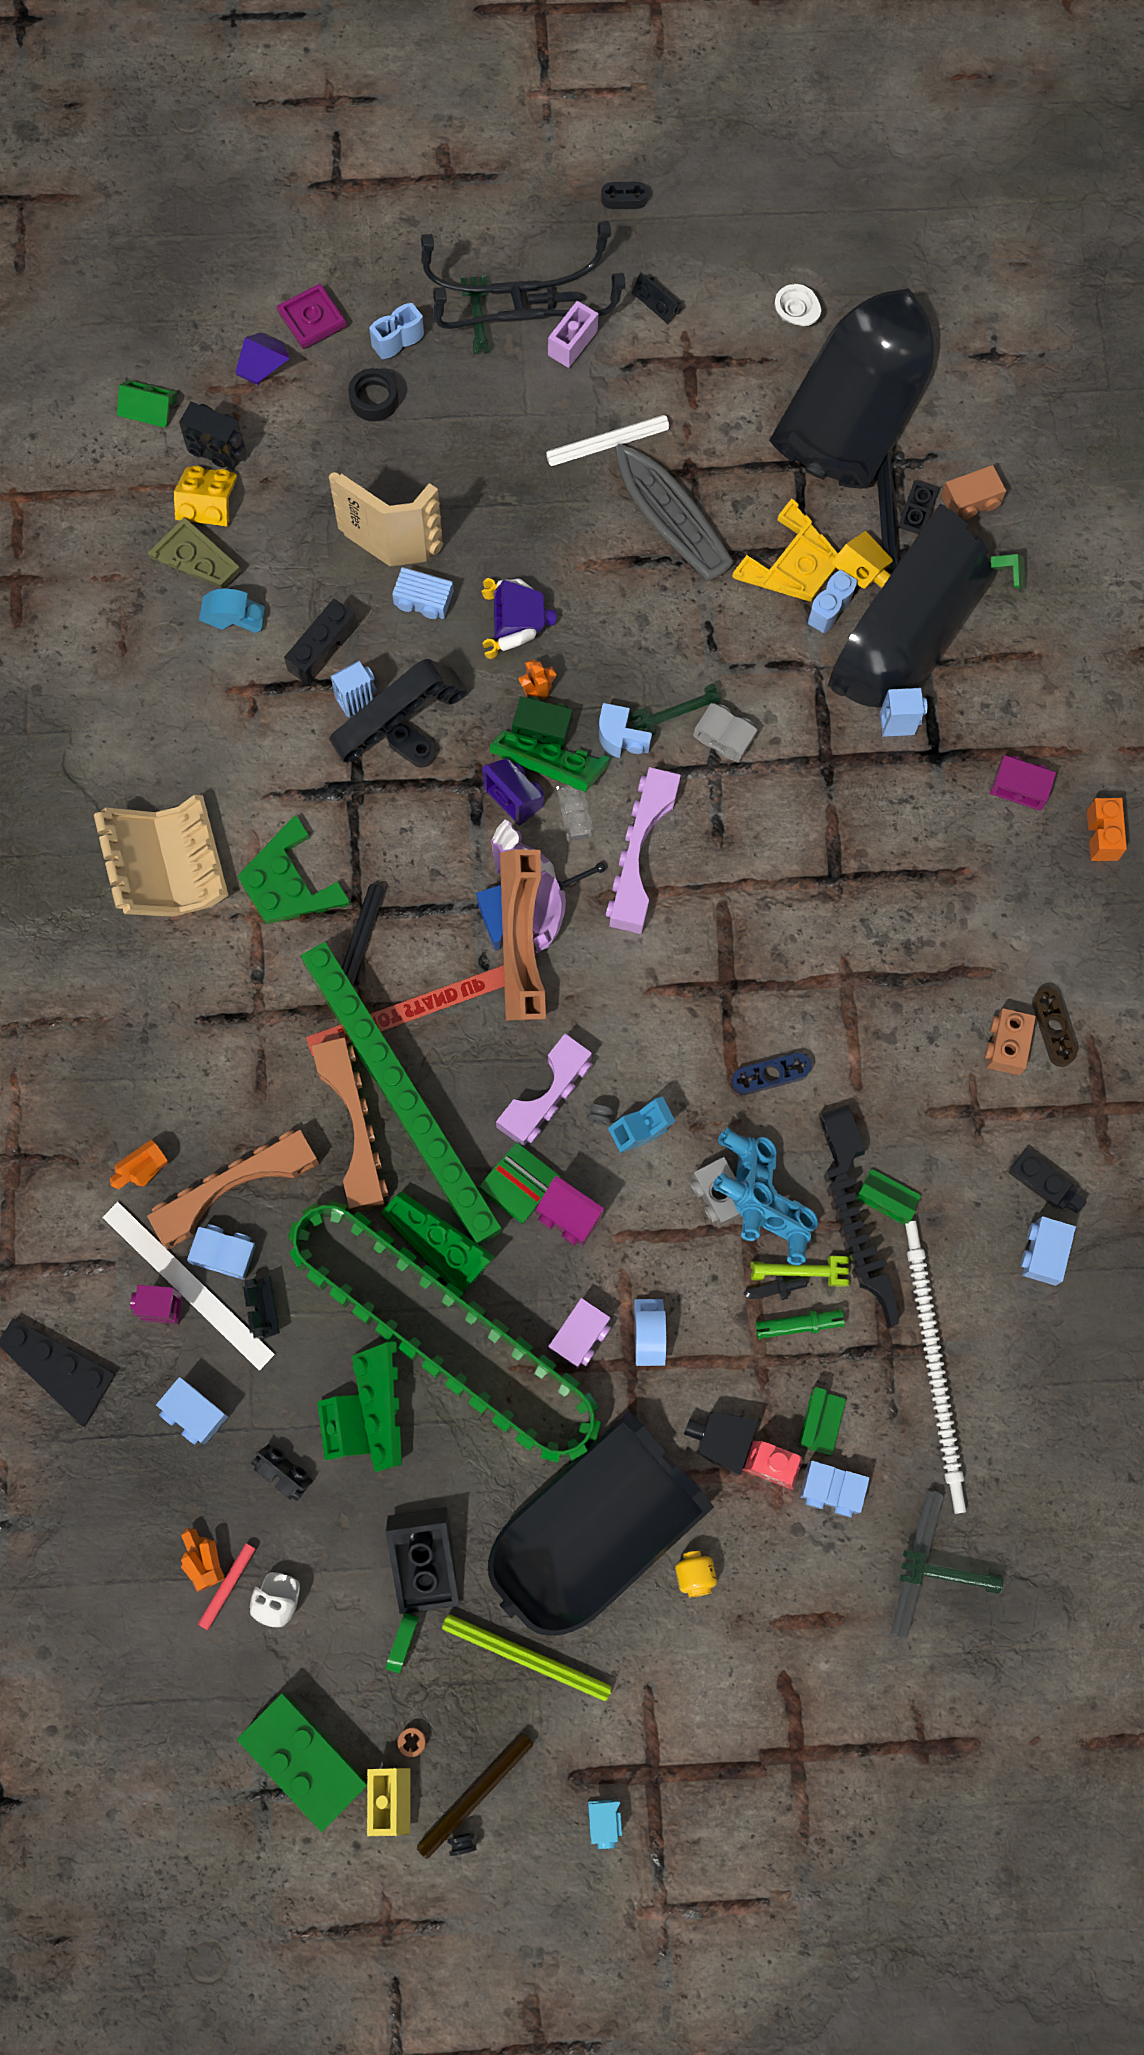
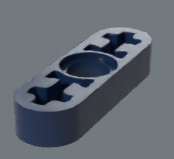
M795 1053L742 1067L733 1074L731 1086L737 1094L748 1095L801 1081L808 1076L811 1070V1061L806 1055ZM794 1061H798L799 1065L804 1064L805 1067H803L801 1073L794 1069L787 1072V1078L784 1077L785 1071L781 1064H785V1069L791 1068L794 1065ZM768 1067H773L779 1072V1078L775 1081H768L765 1079L763 1071ZM754 1071H758V1079L761 1085L757 1084V1079L750 1081L748 1088H745L743 1084L737 1083L741 1075H744L746 1079L755 1077L756 1073Z

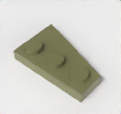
M185 517L147 553L149 558L221 589H224L241 572L240 567Z

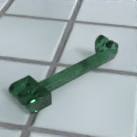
M476 276L470 277V286H487L486 276L480 277V284H476ZM466 277L460 278L461 285H467ZM462 292V296H470L473 318L483 316L480 295L487 293ZM484 323L474 324V355L479 354V349H483L484 354L489 353V345L485 337Z
M710 684L705 687V695L650 716L645 707L630 713L629 719L631 722L639 720L633 723L634 730L649 732L653 736L656 735L654 725L721 701V697L716 692L715 684Z
M905 1550L903 1552V1557L915 1560L914 1564L902 1563L901 1569L913 1571L912 1577L900 1575V1581L922 1585L923 1576L984 1587L986 1588L985 1592L999 1594L1003 1588V1578L1001 1575L991 1573L981 1575L925 1564L926 1554Z

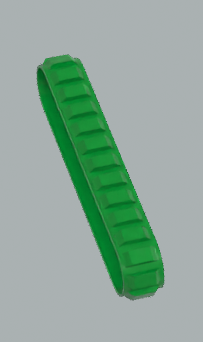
M330 1201L329 1205L319 1206L315 1203L302 1210L303 1216L298 1222H292L288 1240L294 1245V1248L289 1253L299 1271L308 1269L307 1278L322 1291L327 1286L332 1290L329 1295L344 1308L349 1304L353 1305L355 1308L352 1313L367 1326L371 1322L376 1323L378 1326L375 1331L386 1341L393 1342L395 1339L401 1344L398 1349L413 1362L418 1357L424 1361L422 1368L436 1380L440 1375L447 1379L445 1386L459 1398L463 1393L467 1394L471 1398L468 1404L482 1416L487 1411L495 1416L492 1423L505 1434L510 1429L518 1434L515 1441L528 1452L534 1447L542 1452V1460L558 1464L559 1457L564 1458L568 1456L572 1462L587 1452L585 1445L588 1440L596 1441L601 1422L594 1420V1413L599 1408L590 1392L583 1395L578 1390L580 1383L568 1373H565L563 1377L555 1372L557 1365L543 1354L539 1359L531 1354L533 1346L520 1336L514 1341L508 1336L510 1329L498 1319H495L492 1323L485 1318L487 1311L472 1300L469 1304L465 1303L462 1300L464 1298L463 1292L450 1282L446 1286L439 1283L441 1276L428 1265L422 1269L417 1266L418 1258L403 1247L400 1251L395 1249V1240L380 1229L377 1233L373 1232L372 1222L362 1214L357 1212L355 1215H351L347 1205ZM326 1217H331V1222L338 1224L341 1219L350 1222L353 1225L351 1232L358 1237L364 1233L376 1242L373 1248L376 1252L381 1254L386 1250L399 1261L396 1265L398 1269L404 1272L409 1268L420 1276L419 1285L425 1290L433 1286L444 1295L443 1304L450 1307L455 1303L468 1313L465 1321L471 1325L478 1321L491 1331L488 1336L491 1341L496 1343L501 1339L514 1349L511 1355L513 1358L519 1361L524 1357L537 1367L534 1373L536 1376L542 1379L548 1375L561 1385L558 1393L564 1397L569 1393L574 1395L581 1402L576 1406L579 1414L587 1412L590 1419L589 1423H581L579 1432L587 1435L580 1444L575 1438L566 1442L569 1448L566 1451H558V1443L551 1441L547 1448L540 1445L534 1440L538 1434L535 1430L529 1428L526 1432H523L511 1422L514 1416L512 1412L507 1409L500 1414L488 1404L491 1396L485 1391L477 1396L465 1386L467 1377L460 1373L454 1378L441 1368L444 1359L436 1355L431 1360L418 1350L421 1342L417 1338L413 1337L408 1342L395 1332L398 1326L395 1321L390 1319L385 1324L372 1314L375 1309L372 1303L368 1301L362 1306L350 1297L352 1288L345 1283L339 1288L327 1279L330 1272L327 1268L322 1266L316 1270L309 1265L307 1261L313 1256L309 1249L301 1251L302 1241H308L310 1232L307 1229L312 1224L316 1227L323 1223L322 1219Z

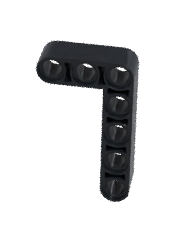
M424 659L411 667L334 731L329 740L344 763L351 762L362 755L428 699L432 698L449 705L455 704L466 696L467 689L453 668L431 659Z

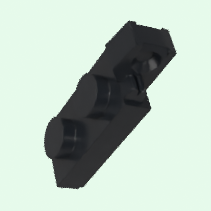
M1028 1149L1024 1150L1009 1170V1174L1053 1207L1057 1206L1063 1209L1067 1206L1077 1214L1087 1203L1086 1200L1075 1193L1078 1188L1070 1180Z

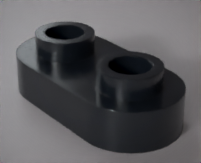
M399 723L387 733L390 748L414 766L424 768L434 762L436 755L433 743L409 725ZM398 733L405 734L403 738L396 737ZM419 748L426 749V752L423 754H419L417 750Z

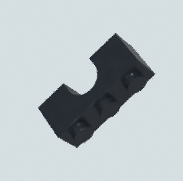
M334 598L284 656L287 671L309 686L325 667L324 659L329 649L335 643L342 646L357 629L355 612Z

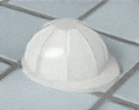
M791 284L781 288L776 294L775 309L783 321L794 325L808 326L819 319L821 313L820 303L816 295L808 287Z

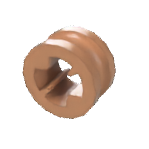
M408 1728L399 1735L398 1748L403 1755L415 1757L425 1749L426 1738L419 1729ZM411 1733L412 1737L416 1734L420 1738L417 1742L419 1748L414 1752L412 1748L408 1751L404 1747L407 1743L405 1736Z

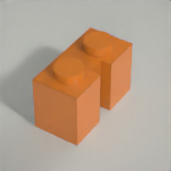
M1095 798L1087 809L1088 830H1095L1094 835L1089 840L1091 861H1118L1127 850L1122 798Z

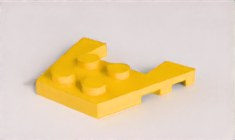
M791 499L778 515L777 521L797 533V536L771 569H767L746 555L734 570L732 577L736 580L811 602L837 568L831 562L838 553L827 539L816 531L812 526L810 518L807 515H803L798 508L797 502Z

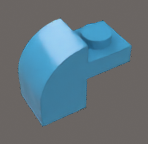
M216 589L203 596L199 621L221 630L235 624L257 633L262 629L265 606L247 599L248 593L235 589Z
M662 1096L651 1101L640 1111L622 1116L608 1127V1130L619 1152L622 1153L658 1138L668 1131L667 1128L676 1121Z

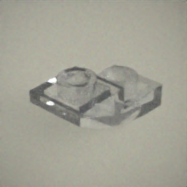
M569 785L556 787L567 841L594 837L586 793Z

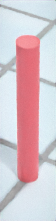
M245 1543L200 1619L199 1626L206 1630L210 1628L256 1548Z

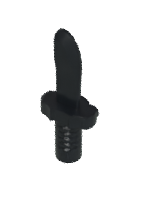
M551 286L547 287V293L528 294L529 305L548 303V309L553 308V302H573L584 299V296L579 292L552 293Z
M776 1275V1283L745 1290L744 1295L749 1299H761L779 1293L781 1300L788 1299V1291L807 1287L805 1276L784 1281L783 1276Z

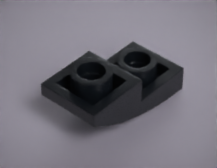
M914 480L898 528L919 534L928 521L939 488Z

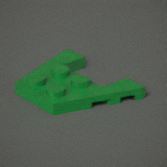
M297 815L289 820L237 876L265 924L298 918L300 915L312 912L321 913L331 908L350 906V901L338 882L311 895L286 854L288 850L310 839Z

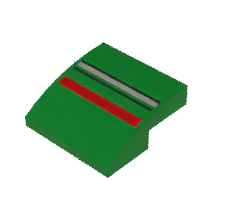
M516 1142L482 1182L478 1190L521 1224H524L536 1210L555 1176L559 1178L561 1176Z

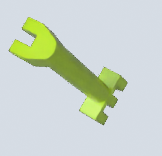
M830 1256L827 1258L828 1265L768 1264L762 1261H752L751 1280H763L765 1275L828 1277V1286L847 1287L850 1286V1281L848 1279H838V1275H849V1268H838V1264L849 1263V1257Z

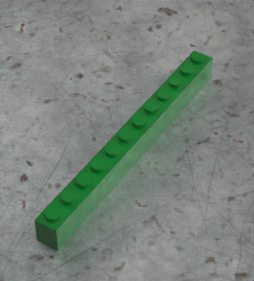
M326 942L300 955L305 969L470 1239L481 1246L501 1234L500 1225Z

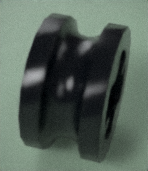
M474 1833L448 1838L447 1843L452 1846L451 1851H449L450 1856L466 1854L477 1850L476 1845L472 1843V1839L475 1838Z

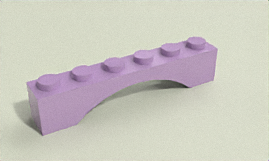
M649 767L647 777L641 776L638 791L643 793L640 801L635 800L632 816L636 817L634 826H628L625 841L630 842L628 851L622 850L619 866L623 867L621 876L616 875L612 891L617 892L615 901L609 900L606 916L610 917L609 927L642 934L649 899L644 891L639 874V853L652 827L664 815L673 810L681 777L680 774Z

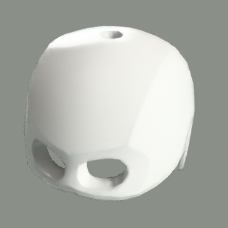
M277 1572L267 1574L261 1588L255 1587L250 1602L251 1616L266 1626L283 1627L286 1625L296 1610L300 1583L295 1578Z

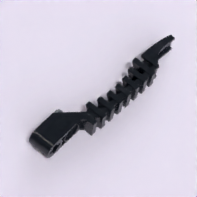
M843 1105L819 1113L820 1124L837 1167L827 1171L824 1175L826 1183L833 1181L826 1191L828 1196L833 1198L831 1206L833 1210L836 1209L837 1211L835 1219L837 1224L840 1223L842 1227L839 1233L841 1238L845 1237L846 1240L843 1246L845 1251L849 1250L850 1253L849 1264L854 1266L852 1275L854 1279H858L860 1288L869 1291L878 1299L883 1310L887 1328L889 1329L899 1324L895 1295L889 1275L886 1273L871 1279L868 1276L870 1273L882 1270L888 1264L884 1258L865 1265L864 1260L873 1258L878 1251L876 1246L860 1250V1246L866 1245L870 1238L868 1233L856 1237L855 1233L860 1232L864 1224L862 1220L852 1223L851 1219L856 1218L860 1211L858 1206L851 1209L847 1208L848 1205L854 1204V1201L858 1199L855 1192L848 1195L845 1193V1191L853 1189V1186L857 1184L855 1177L849 1179L847 1171L853 1158L865 1155V1149L848 1105Z

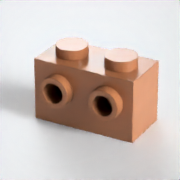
M991 465L946 482L941 497L947 508L960 518L967 520L974 517L978 512L984 510L992 511L998 508L1004 498L1006 489L994 466Z
M1003 1008L997 1016L992 1017L989 1032L993 1033L992 1043H987L984 1058L988 1059L987 1068L1019 1076L1023 1073L1027 1066L1036 1016Z

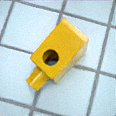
M864 531L846 543L831 564L838 570H842L857 580L856 584L863 589L868 588L874 582L882 589L890 577L886 570L893 560L869 533Z

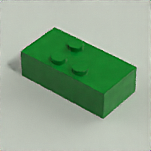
M287 1692L281 1693L236 1739L321 1833L367 1786V1779Z

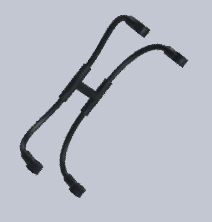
M598 222L597 252L592 261L581 270L554 280L492 283L491 286L455 284L434 275L429 266L432 251L434 250L433 235H421V263L423 264L424 272L431 281L442 286L433 289V315L437 325L444 329H455L496 320L506 322L543 319L545 316H565L569 310L525 309L521 292L537 291L539 288L565 284L591 271L597 265L606 249L607 240L611 236L610 222ZM624 273L612 274L611 303L604 309L595 310L598 313V317L609 314L619 303L622 289H625ZM445 288L474 293H511L515 310L499 311L498 314L484 315L456 322H444L442 320L444 304L447 302Z

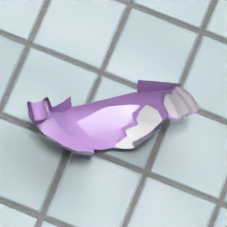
M504 820L498 826L491 840L497 874L501 873L500 852L515 849L535 850L521 843L522 836L520 831L515 830L508 820ZM540 852L541 880L537 890L533 915V931L535 932L533 934V943L536 947V953L551 946L559 932L566 906L565 891H560V886L555 877L554 865L542 852Z

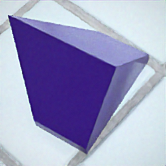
M263 333L245 337L236 368V375L259 385L263 378L290 359L284 344Z

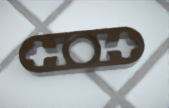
M1049 987L1042 988L1034 995L1032 1006L1050 1061L1057 1067H1066L1075 1060L1077 1049L1058 992ZM1043 995H1045L1046 999L1052 1000L1051 1004L1049 1005L1050 1013L1053 1014H1050L1047 1017H1044V1015L1047 1014L1048 1007L1046 1003L1041 1004L1040 1000L1043 998ZM1051 1020L1059 1022L1062 1027L1061 1033H1051L1047 1028V1023ZM1062 1037H1064L1065 1040H1063L1060 1043L1061 1048L1063 1051L1069 1052V1055L1065 1058V1060L1063 1056H1058L1056 1054L1060 1050V1045L1057 1040H1060Z

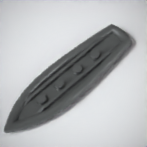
M617 444V461L622 479L630 496L647 520L706 580H711L724 574L732 566L733 559L689 494L671 474L654 460L637 450Z

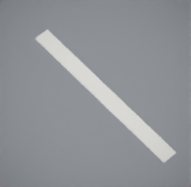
M117 1202L102 1217L259 1371L275 1355L259 1339H253V1334L249 1333V1329L120 1203Z

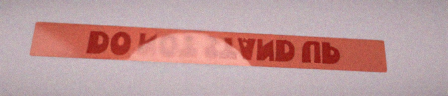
M504 965L379 1010L370 1015L381 1032L504 987ZM340 1025L306 1037L312 1056L314 1055L311 1045L344 1037L347 1044L351 1043Z

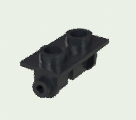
M640 272L632 294L664 322L669 324L673 314L678 315L682 311L681 300L676 299L669 292L665 293V288L655 281L653 276L644 275Z
M271 1276L258 1281L256 1279L245 1280V1286L242 1289L244 1291L246 1307H254L255 1311L247 1313L249 1333L253 1334V1339L259 1340L280 1334Z
M269 1444L256 1453L257 1456L251 1462L254 1466V1471L269 1483L277 1475L280 1479L274 1487L289 1500L293 1498L295 1501H298L304 1493L303 1490L314 1482L308 1477L307 1472L303 1468L293 1465L285 1458L284 1453L280 1449L271 1447Z

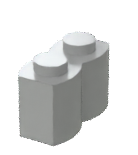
M711 703L695 727L693 737L706 746L716 749L725 757L735 762H740L754 740L757 729L749 719L735 717L726 706Z

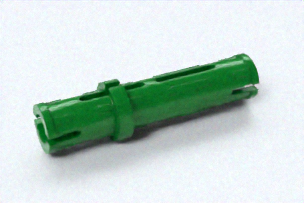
M838 1309L816 1313L813 1310L809 1311V1314L755 1321V1328L757 1330L768 1328L767 1330L756 1331L757 1339L761 1340L763 1338L809 1331L816 1334L819 1333V1330L843 1328L845 1327L844 1320H832L844 1317L843 1311Z

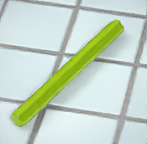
M451 1614L447 1615L443 1622V1630L603 1701H607L610 1696L612 1687L609 1684Z

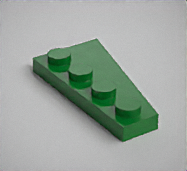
M502 731L491 742L489 751L500 756L502 759L508 758L510 761L522 765L526 769L534 770L548 776L550 779L560 781L584 792H587L607 769L610 762V757L601 755L600 759L587 756V751L577 749L576 753L561 750V745L559 744L541 745L537 744V739L507 731Z
M404 1192L395 1195L382 1211V1215L447 1284L450 1282L463 1293L467 1291L495 1258L494 1255Z
M396 1341L386 1342L352 1356L353 1371L356 1376L359 1401L362 1407L374 1472L385 1471L402 1465L400 1426L395 1424V1415L397 1410H399V1397H394L393 1380L398 1379L397 1367H393L392 1352H397Z

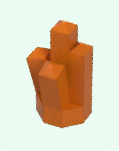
M534 659L525 662L527 673L518 679L526 697L533 696L541 700L547 699L552 688V682L557 675L553 666L543 668L541 662L536 663Z
M150 1140L115 1164L116 1173L110 1177V1185L120 1189L131 1181L137 1186L144 1187L159 1170L168 1165V1161L156 1143Z
M187 1528L181 1535L188 1551L184 1553L181 1559V1568L191 1579L196 1592H199L223 1581L225 1577L220 1568L215 1541L206 1537H200L194 1528Z

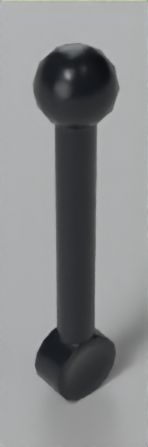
M597 863L595 868L564 882L557 881L560 891H563L564 887L597 872L603 873L606 870L605 864Z

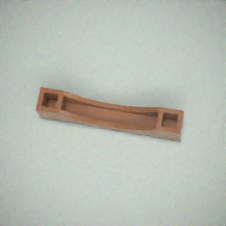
M515 849L500 852L506 1021L546 1019L545 990L538 973L533 944L534 906L541 880L540 850Z
M345 1037L311 1045L320 1079L342 1098L353 1121L354 1151L349 1169L343 1179L351 1213L384 1206L383 1197L388 1196L385 1179L379 1180L377 1173L378 1169H382L378 1152H372L370 1144L375 1142L372 1125L366 1126L364 1116L369 1115L366 1099H360L358 1089L363 1088L359 1071L353 1072L351 1062L356 1061L353 1045L347 1046Z
M301 1130L286 1132L279 1137V1142L272 1146L268 1144L261 1146L254 1151V1156L245 1161L244 1159H239L228 1166L229 1170L220 1175L214 1173L203 1180L204 1184L195 1189L190 1187L181 1191L177 1195L178 1198L169 1204L162 1202L152 1209V1213L147 1215L162 1245L169 1250L194 1236L197 1226L206 1211L219 1197L232 1188L247 1181L263 1177L295 1179L318 1166L319 1162Z

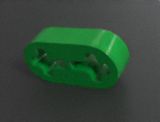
M404 1613L386 1664V1670L397 1674L401 1673L419 1617Z

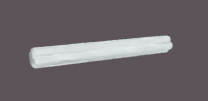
M661 415L558 447L546 452L547 461L550 466H554L615 447L617 444H625L669 429V421L666 415Z

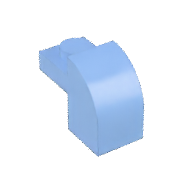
M603 703L598 732L602 747L609 754L618 758L621 756L622 748L634 754L649 753L652 733L627 728L629 708Z
M634 1299L636 1366H665L666 1316L663 1299Z

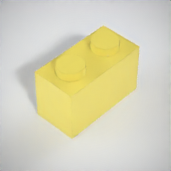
M410 1768L368 1769L367 1836L410 1834Z

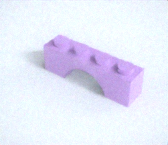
M564 1034L548 1054V1064L554 1074V1081L550 1090L544 1096L534 1101L513 1099L496 1121L497 1128L522 1147H525L528 1142L532 1144L540 1135L542 1130L539 1127L545 1119L550 1121L557 1113L559 1108L556 1105L562 1097L567 1099L576 1087L573 1083L579 1075L583 1078L593 1065L590 1062L592 1053Z

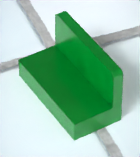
M127 380L119 385L117 415L166 427L168 425L169 407L176 403L177 391Z
M1013 554L991 557V568L996 570L1013 569L1014 588L1026 589L1023 556Z
M871 1169L857 1194L858 1199L856 1200L905 1226V1223L908 1224L911 1221L921 1196Z
M814 1387L811 1390L797 1447L830 1456L833 1454L846 1400L826 1393L827 1390Z
M359 1395L335 1396L317 1401L325 1461L369 1454L370 1447L364 1426L365 1422Z

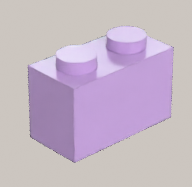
M576 301L548 337V356L569 368L597 333L598 313Z
M581 1298L549 1345L548 1350L575 1369H578L581 1364L587 1366L595 1353L591 1348L597 1339L602 1342L612 1328L607 1325L610 1317Z

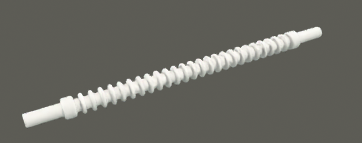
M910 1221L908 1224L905 1223L910 1250L907 1252L908 1261L912 1262L909 1268L914 1271L911 1274V1277L915 1278L912 1285L916 1286L913 1292L918 1295L915 1298V1301L919 1302V1306L916 1309L920 1310L918 1318H921L922 1322L919 1323V1326H923V1330L920 1333L925 1336L922 1342L926 1343V1347L923 1350L928 1353L925 1356V1359L929 1360L926 1367L930 1368L928 1376H931L932 1380L929 1381V1384L933 1385V1389L930 1392L935 1394V1397L932 1398V1401L936 1402L933 1409L938 1412V1414H935V1418L939 1419L936 1426L940 1427L938 1435L942 1436L939 1443H943V1448L940 1450L945 1453L942 1460H946V1465L943 1468L947 1469L948 1472L945 1473V1480L947 1484H950L954 1513H965L966 1507L961 1484L964 1481L963 1472L959 1471L961 1463L957 1462L960 1455L956 1454V1450L959 1447L954 1445L957 1438L953 1437V1433L956 1430L951 1427L954 1424V1421L950 1420V1416L953 1413L948 1410L951 1407V1404L947 1403V1399L950 1396L945 1393L948 1390V1387L944 1386L947 1379L943 1378L945 1370L941 1369L944 1362H940V1358L943 1355L938 1352L941 1349V1346L937 1345V1341L940 1338L935 1335L938 1332V1329L934 1328L937 1321L933 1320L935 1312L931 1311L934 1304H930V1300L933 1297L928 1294L931 1288L927 1287L930 1280L926 1279L928 1271L924 1270V1267L927 1266L926 1263H923V1260L926 1258L925 1250L921 1249L916 1221Z

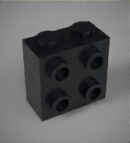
M191 401L179 421L188 452L195 457L209 459L219 467H228L234 470L237 463L243 460L246 453L239 422L229 414L223 415L214 411L206 404L199 405Z

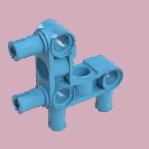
M726 1128L719 1135L718 1143L737 1153L736 1180L721 1173L720 1176L716 1177L713 1189L733 1199L736 1210L743 1217L741 1231L743 1239L754 1241L756 1237L759 1238L761 1226L786 1239L789 1246L787 1261L793 1265H801L802 1262L806 1261V1246L811 1239V1232L818 1226V1219L815 1213L801 1203L783 1197L774 1189L772 1179L773 1170L776 1169L777 1153L774 1144L768 1138H745Z

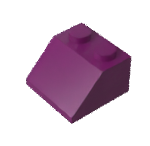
M555 1176L536 1208V1215L539 1216L537 1220L548 1229H552L553 1226L562 1232L561 1237L573 1246L577 1243L584 1246L602 1220L604 1212L603 1207L558 1176Z

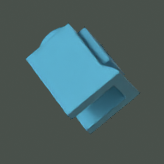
M619 1799L588 1801L591 1844H597L598 1849L615 1848L618 1836H622L620 1811H617L620 1804Z

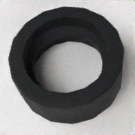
M365 369L357 373L350 381L348 389L349 400L352 410L358 417L375 422L384 420L393 414L398 404V391L396 382L389 373L382 369ZM370 385L382 386L389 393L385 401L376 405L361 402L358 394L363 388Z

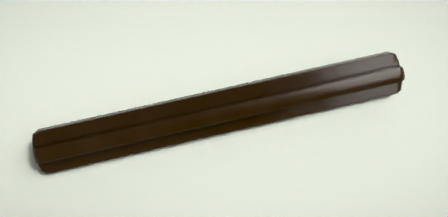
M522 1733L417 1845V1851L424 1858L428 1859L533 1747L532 1740L526 1734Z

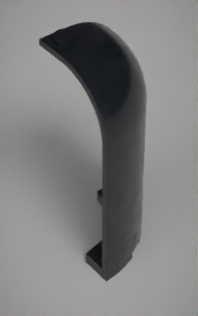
M909 288L884 292L873 296L853 308L838 322L826 339L769 439L771 444L789 461L793 462L796 459L808 467L806 472L822 480L827 476L838 480L839 485L844 487L868 489L925 386L933 363V335L925 311Z
M941 503L868 607L839 655L827 685L837 695L845 696L861 705L882 708L888 690L922 688L992 584L995 571L994 568H991V562L988 561L986 556L988 549L979 536L974 538L965 529L968 524Z
M627 1412L592 1444L585 1454L578 1457L503 1527L494 1541L488 1560V1576L491 1585L503 1599L499 1605L511 1619L516 1615L533 1632L547 1636H558L578 1630L590 1623L714 1508L703 1491L678 1465L675 1466L665 1455L664 1449L646 1427L630 1412Z

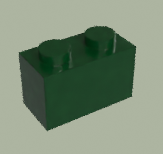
M520 696L512 722V733L535 738L538 743L559 744L561 749H564L572 722L573 709H569L561 703H545L533 696L527 698Z

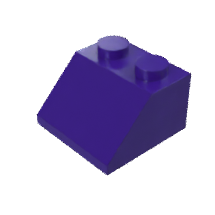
M506 758L486 764L482 768L483 789L519 826L544 806V792L536 782L531 783L525 777L526 773L519 764H513Z

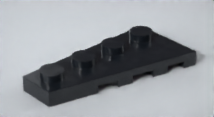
M12 1318L0 1338V1347L81 1426L85 1427L115 1374Z

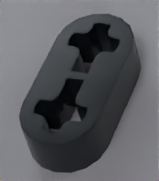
M609 182L601 190V203L608 209H641L648 201V188L641 182ZM613 193L615 198H610L609 194ZM634 193H639L640 198H635Z

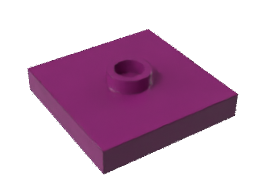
M321 283L276 306L277 312L302 349L347 327L346 320Z

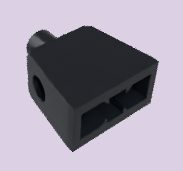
M710 1412L706 1424L689 1418L684 1435L699 1440L696 1454L738 1477L741 1475L758 1421Z

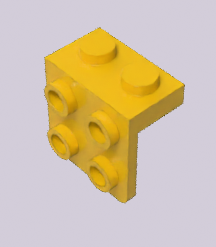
M201 466L185 468L174 490L175 520H181L185 517L189 522L227 526L229 523V496L236 483L237 474L226 469L211 470L204 469Z

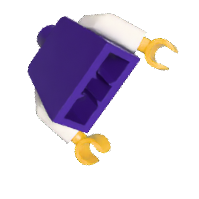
M490 578L483 581V586L486 588L482 590L483 597L488 600L494 598L495 638H499L498 642H495L493 639L484 640V648L494 647L491 651L484 653L486 658H495L499 653V649L506 651L533 640L543 629L544 625L553 626L555 624L556 611L545 609L543 594L534 590L522 579L500 580L496 584Z

